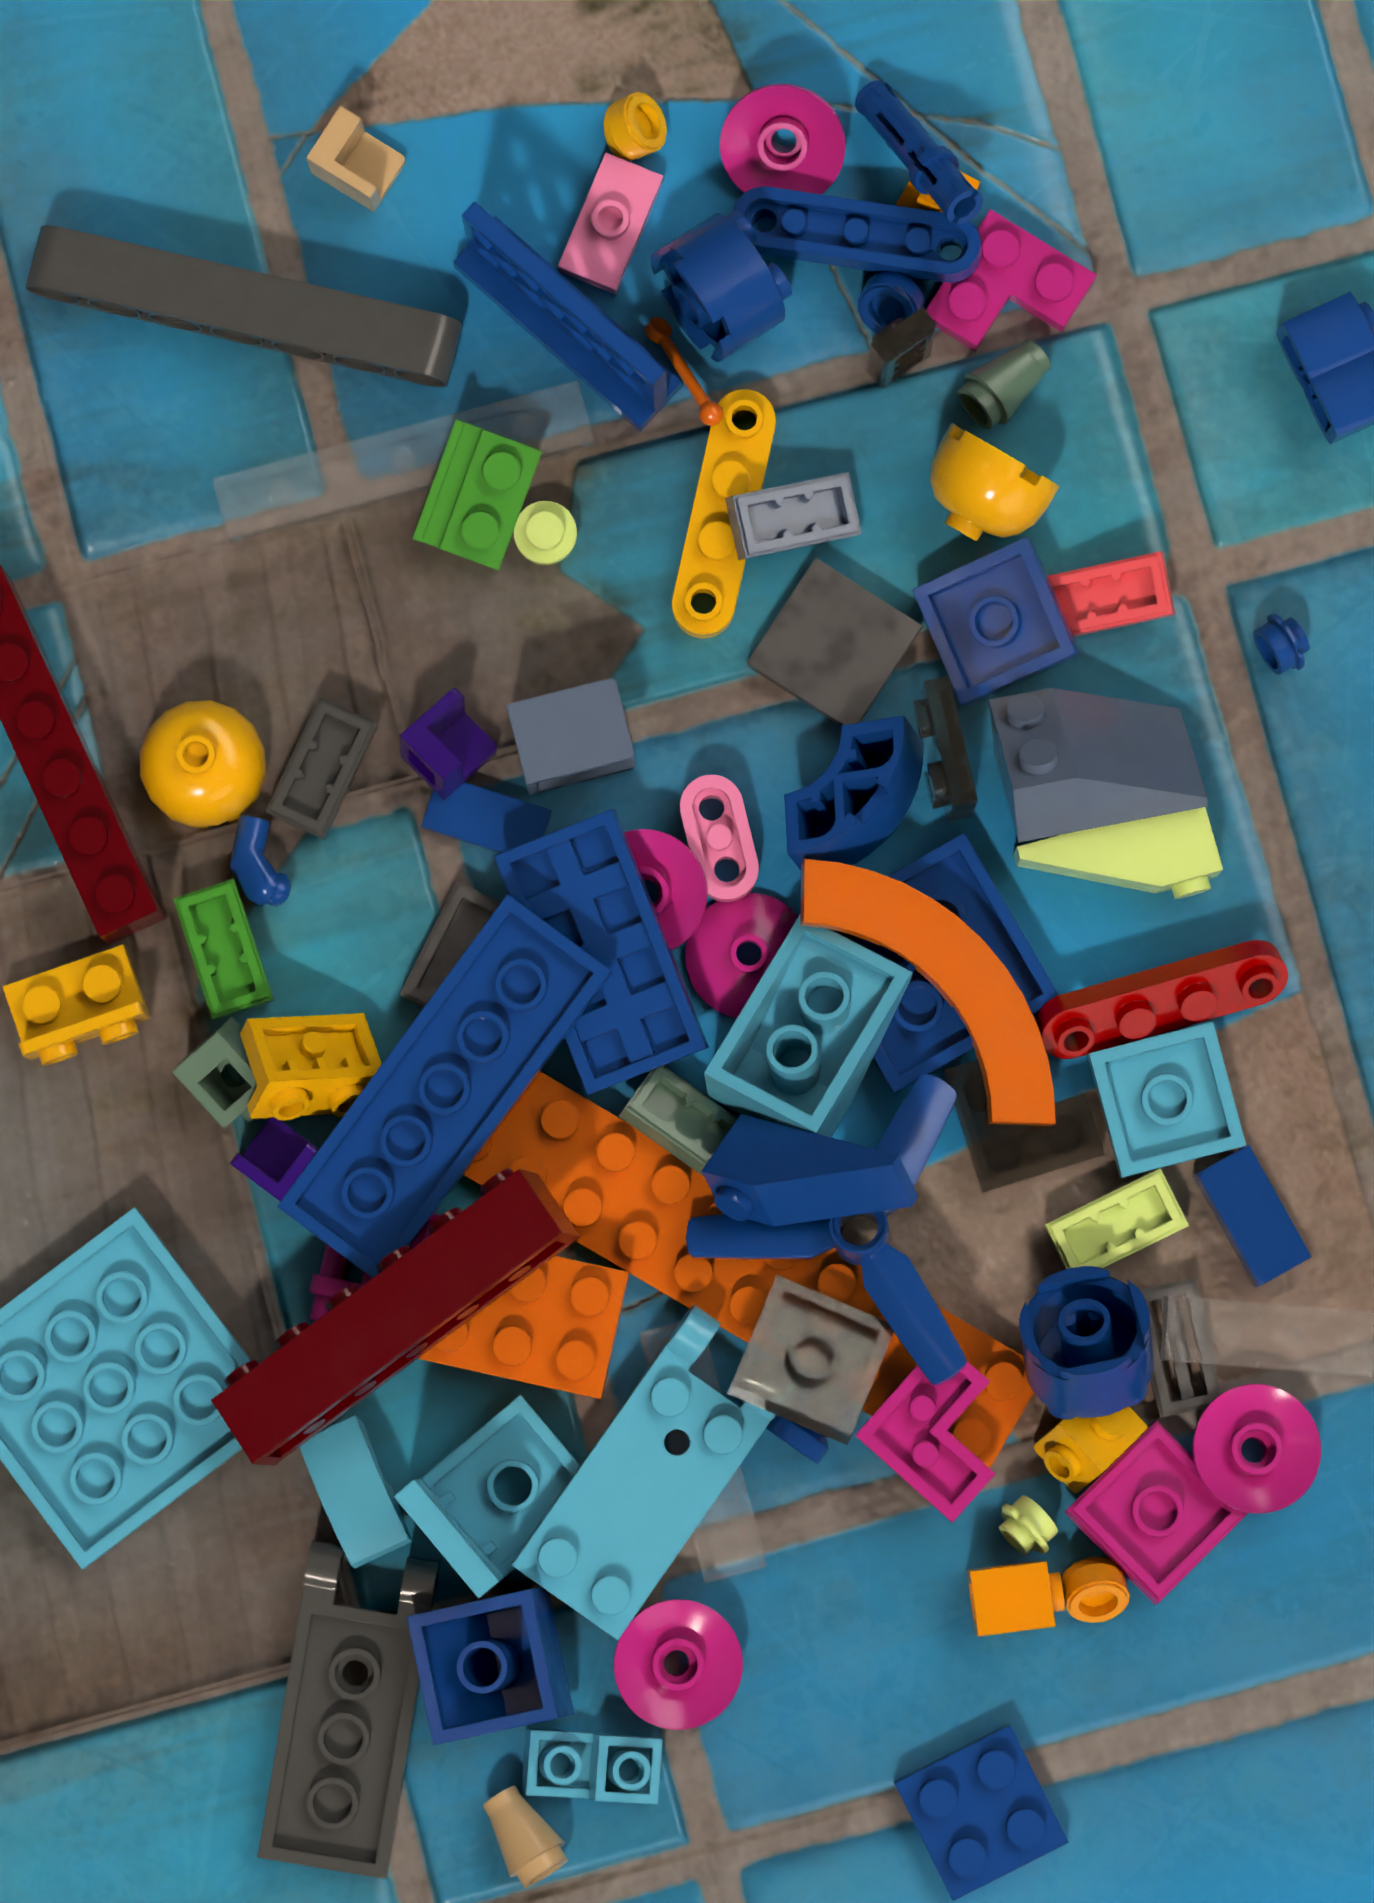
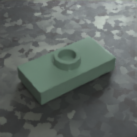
M665 1066L658 1067L649 1072L619 1115L620 1118L702 1176V1169L738 1119Z

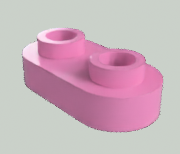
M719 775L698 777L688 784L680 799V815L687 844L698 858L705 873L708 890L707 896L720 902H734L742 899L752 891L757 882L759 872L758 859L743 798L736 785L725 777ZM710 798L719 800L724 807L722 816L716 820L703 818L699 812V807L703 801ZM732 860L738 865L739 874L733 881L724 882L716 877L714 869L720 861Z

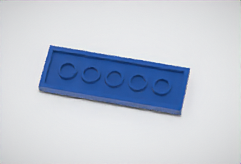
M507 894L277 1207L370 1277L374 1278L377 1276L379 1271L376 1266L384 1257L400 1247L407 1245L411 1247L613 971Z

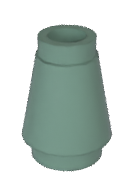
M1025 340L1021 345L964 376V385L957 390L958 400L970 418L981 427L991 429L996 423L1006 424L1043 378V375L1051 369L1050 360L1035 342Z

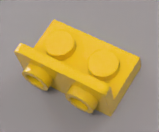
M123 944L2 986L21 1040L18 1043L21 1054L29 1060L39 1057L42 1066L58 1063L78 1054L76 1044L100 1036L103 1045L134 1036L139 1033L136 1023L150 1019L127 948Z
M364 1013L249 1018L240 1032V1037L257 1085L247 1104V1109L252 1119L276 1118L285 1121L300 1116L326 1114L343 1117L382 1065Z

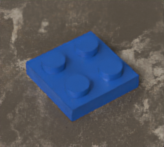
M1025 537L912 589L961 706H969L1081 655L1031 538Z
M1010 1724L894 1781L953 1901L1069 1843Z

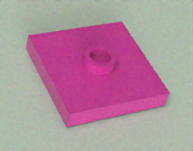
M1155 1421L1064 1511L1154 1605L1158 1604L1248 1514L1224 1505L1206 1489L1196 1471L1193 1456L1158 1421Z

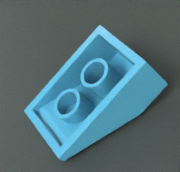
M799 915L705 1070L704 1077L708 1097L739 1115L743 1114L832 1137L861 1085L909 985L912 972L830 929L800 926Z

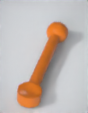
M653 317L644 328L647 337L653 342L660 344L700 407V420L708 426L719 424L723 418L722 407L717 402L709 400L670 338L672 334L670 325L660 317Z

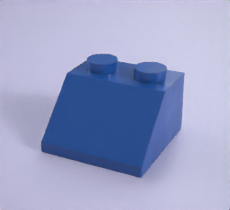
M543 1587L406 1616L433 1745L574 1715L550 1595Z

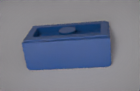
M1250 1145L1193 1175L1194 1180L1255 1288L1262 1286L1312 1257Z

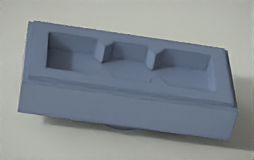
M849 472L725 498L738 560L862 534Z

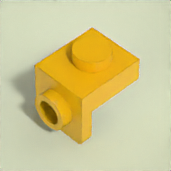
M1127 1406L1118 1412L1106 1416L1062 1419L1054 1428L1033 1445V1448L1044 1460V1464L1050 1474L1057 1480L1064 1482L1072 1492L1078 1493L1103 1473L1149 1427L1130 1406Z

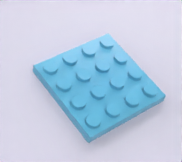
M134 1207L0 1309V1460L82 1570L89 1567L242 1450V1447L211 1399L227 1388L224 1380L230 1373L252 1360L138 1208Z

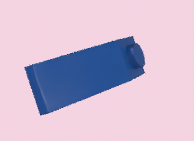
M743 1114L738 1117L701 1171L715 1197L714 1202L722 1213L736 1221L744 1222L748 1219L774 1227L912 1207L918 1199V1194L900 1156L897 1154Z

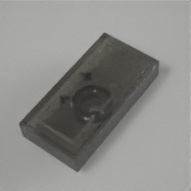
M924 307L905 320L903 317L896 319L872 338L873 342L870 345L867 372L879 388L882 386L886 388L930 357L936 324Z

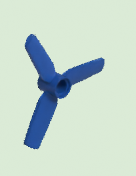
M927 1073L921 1074L875 1147V1149L900 1156L914 1187L957 1100L955 1089L941 1078ZM897 1209L775 1227L748 1219L744 1222L736 1221L725 1214L699 1216L689 1220L686 1242L688 1252L693 1258L812 1259L835 1248L843 1260L862 1267L864 1289L932 1385H940L953 1379L966 1366L967 1360L909 1257L889 1245L890 1230L887 1217ZM857 1217L869 1218L878 1226L875 1237L863 1245L851 1244L842 1237L845 1225Z

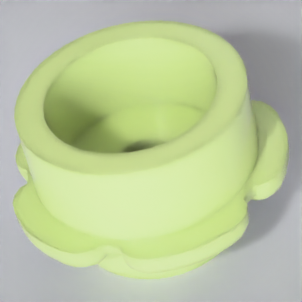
M1025 1495L1020 1496L1012 1505L1005 1503L1001 1507V1515L1004 1522L999 1526L1003 1537L1021 1554L1026 1555L1031 1549L1041 1554L1047 1553L1049 1551L1047 1543L1058 1533V1529L1049 1515L1035 1501Z

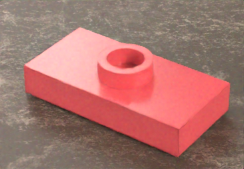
M1161 551L1048 576L1073 637L1176 615L1165 557Z

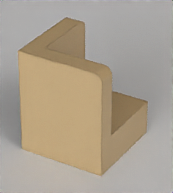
M341 105L306 157L311 174L372 212L376 211L406 163L401 153L365 132L362 119Z

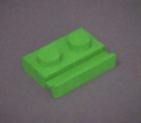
M455 418L412 539L499 571L542 450Z

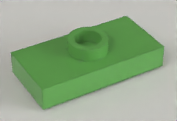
M230 879L173 898L212 1020L216 1021L275 1001L236 881Z

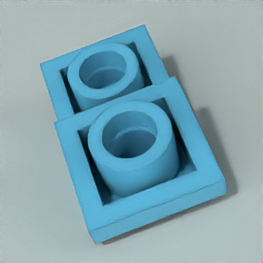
M356 1415L320 1431L299 1447L333 1530L350 1565L354 1569L413 1542L398 1501L393 1497L395 1496L393 1488L384 1479L365 1426Z
M526 1728L521 1793L529 1796L658 1804L663 1739Z

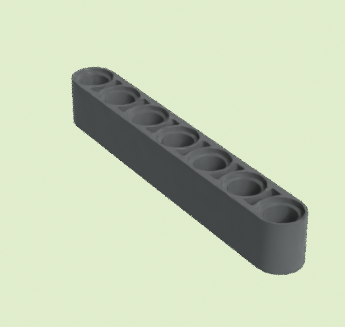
M44 225L40 228L25 288L35 295L62 303L431 387L448 386L462 329L461 322L439 313L49 225Z

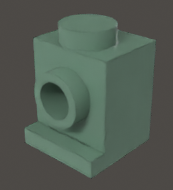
M233 1016L190 1052L172 1071L223 1128L228 1126L240 1114L248 1123L253 1120L249 1115L247 1104L257 1087L240 1037L241 1031L238 1029L240 1024ZM230 1063L245 1080H233L228 1074L227 1064Z

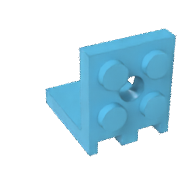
M519 1395L424 1477L413 1479L393 1497L474 1594L480 1598L516 1569L511 1565V1562L580 1464L525 1398ZM507 1467H519L526 1471L531 1479V1493L521 1504H506L496 1495L494 1488L495 1479Z

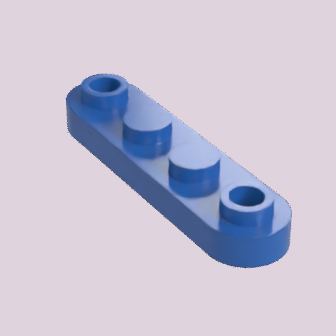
M768 186L756 187L746 191L736 201L732 211H739L750 223L757 242L753 245L760 255L879 273L885 271L898 272L907 277L946 283L958 282L968 278L978 268L982 258L981 240L974 224L971 221L959 225L955 224L953 221H948L943 212ZM770 217L777 221L776 226L769 232L763 233L755 229L756 223L762 218ZM948 245L958 246L962 250L960 256L954 260H944L939 256V253Z

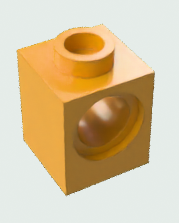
M1039 1560L966 1570L974 1631L978 1637L1056 1627L1054 1612L1065 1611L1060 1572L1048 1573L1047 1561Z

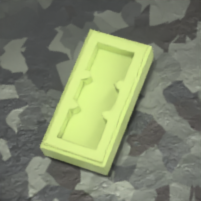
M1161 1168L1044 1225L1065 1269L1080 1266L1104 1268L1189 1226Z

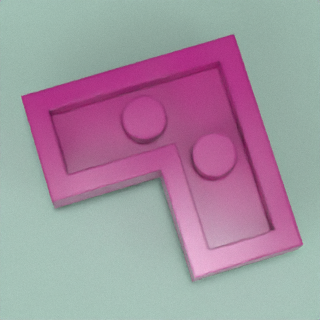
M990 209L977 229L982 246V258L978 268L972 275L962 281L953 283L943 282L923 313L922 318L975 352L1008 300L1060 332H1063L1097 277V274Z
M968 1361L965 1368L953 1379L940 1385H932L918 1365H916L855 1434L863 1444L952 1523L995 1475L989 1467L947 1431L990 1382Z

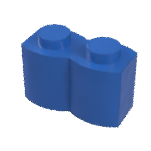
M1350 291L1283 322L1276 331L1278 340L1293 373L1304 390L1313 415L1329 444L1331 445L1374 425V312L1367 302L1358 304Z

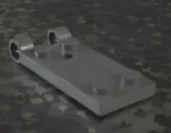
M312 1540L306 1564L257 1858L386 1879L420 1684L406 1616L432 1611L440 1561L407 1557L397 1613L335 1603L342 1573L344 1551L341 1545ZM357 1660L365 1664L368 1670V1677L363 1684L351 1685L345 1680L343 1670L348 1662Z

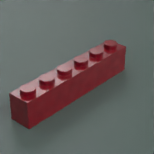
M0 565V720L99 938L110 945L167 918L11 577Z
M511 1168L495 1174L479 1188L482 1197L463 1211L460 1207H455L440 1215L427 1228L431 1234L412 1249L407 1245L388 1254L377 1264L376 1268L379 1271L377 1276L361 1288L358 1284H353L339 1291L325 1304L329 1312L310 1326L307 1322H303L290 1328L275 1341L274 1344L278 1349L259 1364L256 1360L243 1364L225 1378L224 1383L227 1388L211 1399V1401L252 1464L275 1466L580 1238V1235L537 1173L522 1169L513 1172Z

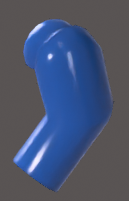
M240 815L230 859V873L248 900L260 906L266 903L271 906L282 905L289 897L291 883L286 874L276 873L264 856L271 822L261 818Z

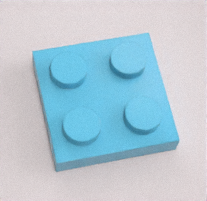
M1213 1022L1092 1052L1087 1055L1120 1179L1246 1146Z

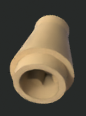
M515 1785L501 1791L483 1804L482 1807L490 1819L510 1878L517 1876L524 1888L541 1881L567 1863L568 1859L561 1849L565 1842L521 1796Z

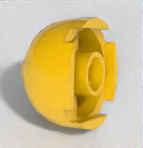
M951 423L938 445L931 463L930 484L934 497L945 509L950 511L944 523L976 542L983 531L1001 538L1020 535L1036 524L1048 509L1060 486L1043 475L1039 476L1030 471L1023 463L968 431L962 430L953 423Z
M213 700L186 701L164 711L148 729L139 753L140 778L150 800L171 820L193 828H208V826L220 825L226 821L231 822L239 818L240 815H244L258 800L267 777L265 748L254 725L235 708Z

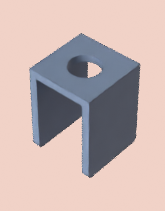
M612 678L506 704L529 795L631 770L635 767L634 750L617 683Z

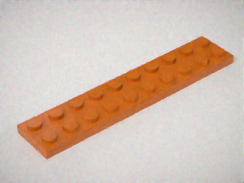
M541 1071L464 1173V1176L481 1186L492 1176L508 1168H511L513 1172L522 1169L537 1173L580 1235V1238L575 1242L624 1271L629 1272L690 1309L695 1304L721 1323L719 1327L870 1416L876 1412L917 1365L864 1289L862 1267L843 1260L835 1248L812 1259L693 1258L690 1256L686 1242L689 1220L693 1217L724 1214L714 1202L715 1197L705 1178L629 1123ZM938 1306L962 1349L966 1360L990 1381L947 1431L987 1467L991 1468L1034 1394L1026 1377L1024 1358L1021 1354Z

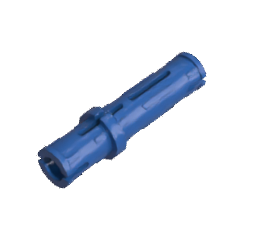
M876 80L865 85L855 99V107L909 170L908 177L911 184L920 193L930 195L944 212L948 221H953L959 225L973 219L982 207L983 198L981 193L974 189L958 170L959 163L957 157L947 147L936 144L921 126L920 122L894 94L887 82L884 84L882 80Z

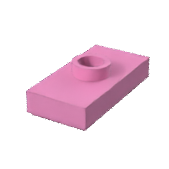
M605 152L557 266L558 272L616 295L662 187L664 176Z

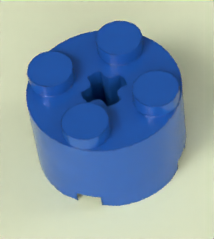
M737 210L728 216L721 213L712 215L652 253L650 257L653 274L655 275L664 269L670 286L660 292L673 316L700 350L709 344L715 347L711 359L716 362L724 360L783 322L785 319L783 300L792 295L791 286L782 270L773 262L766 265L753 244L757 242L754 230L745 216Z
M1080 1266L1056 1272L1048 1276L1037 1286L1038 1292L1028 1305H1026L1025 1301L1020 1312L1019 1328L1028 1383L1035 1395L1046 1404L1049 1413L1056 1418H1095L1110 1415L1127 1406L1139 1404L1148 1392V1384L1154 1368L1149 1308L1146 1299L1138 1287L1129 1280H1127L1128 1285L1110 1277L1109 1270L1093 1266Z

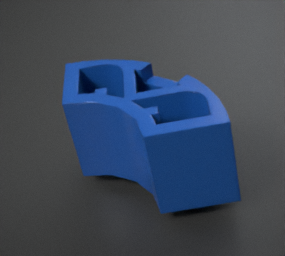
M904 715L842 725L839 749L828 769L807 787L784 795L787 851L800 870L801 862L804 859L854 865L876 850L903 820L918 789L923 766V742Z

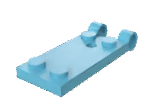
M695 1304L691 1306L675 1327L666 1343L511 1562V1565L616 1640H619L765 1428L790 1398L800 1380L772 1360L756 1379L740 1405L737 1406L688 1371L689 1368L707 1347L721 1324ZM682 1430L688 1437V1447L682 1454L672 1455L666 1450L664 1439L670 1431Z

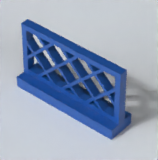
M474 201L461 215L468 246L453 261L454 268L641 432L681 389L682 380L496 216L493 218Z

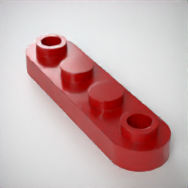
M1250 940L1058 995L1041 1007L1036 1017V1023L1045 1050L1050 1055L1061 1059H1074L1092 1052L1127 1044L1268 1003L1276 998L1285 988L1288 981V970L1278 949L1273 944L1263 940Z

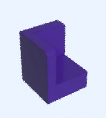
M457 688L451 689L399 735L401 758L443 800L497 753L496 743L465 713V697Z
M269 1118L242 1155L237 1153L229 1164L281 1202L319 1149L282 1121L276 1118Z

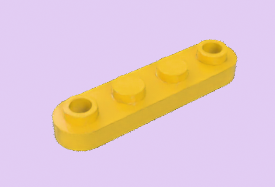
M748 389L730 392L718 402L723 409V418L719 424L710 427L672 597V612L675 622L682 631L695 638L706 639L715 637L724 632L733 620L747 559L738 560L725 498L762 490L775 434L776 415L773 406L765 396ZM746 410L753 413L757 420L756 424L749 430L738 429L732 422V418L737 412ZM707 593L715 599L716 605L711 612L701 614L693 609L691 605L692 599L697 594Z

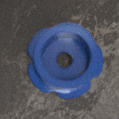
M1276 614L1268 615V623L1253 632L1254 641L1261 657L1267 666L1278 675L1290 668L1302 669L1305 665L1303 653L1310 649L1303 629L1291 617L1283 621Z

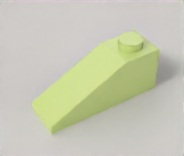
M1205 807L1061 834L1017 846L1013 853L1016 866L1151 893H1160L1172 889L1174 899H1181L1210 890L1209 879L1217 877L1223 871Z

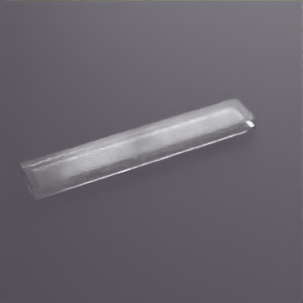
M578 380L213 478L212 481L228 540L232 543L430 489L455 418L542 450L540 459L595 445Z

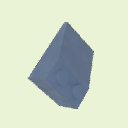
M1047 688L989 699L994 753L1018 843L1208 807L1207 795L1180 708L1057 688Z

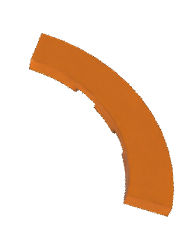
M804 859L801 862L800 926L827 928L854 935L878 946L882 945L914 965L915 969L938 990L948 1004L954 1007L973 1041L972 1045L982 1071L986 1091L988 1124L1040 1126L1056 1124L1053 1082L1048 1056L1038 1025L1018 985L1005 965L985 941L954 913L933 898L901 881L869 869L839 862Z

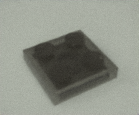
M777 1275L727 1394L847 1445L852 1437L894 1332L889 1324L882 1319Z

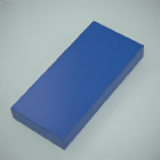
M464 782L445 800L433 790L421 827L491 851L503 853L544 836L552 810Z

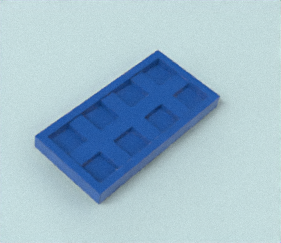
M609 809L494 856L507 892L511 897L613 971L565 1036L587 1095L709 1048L616 809Z

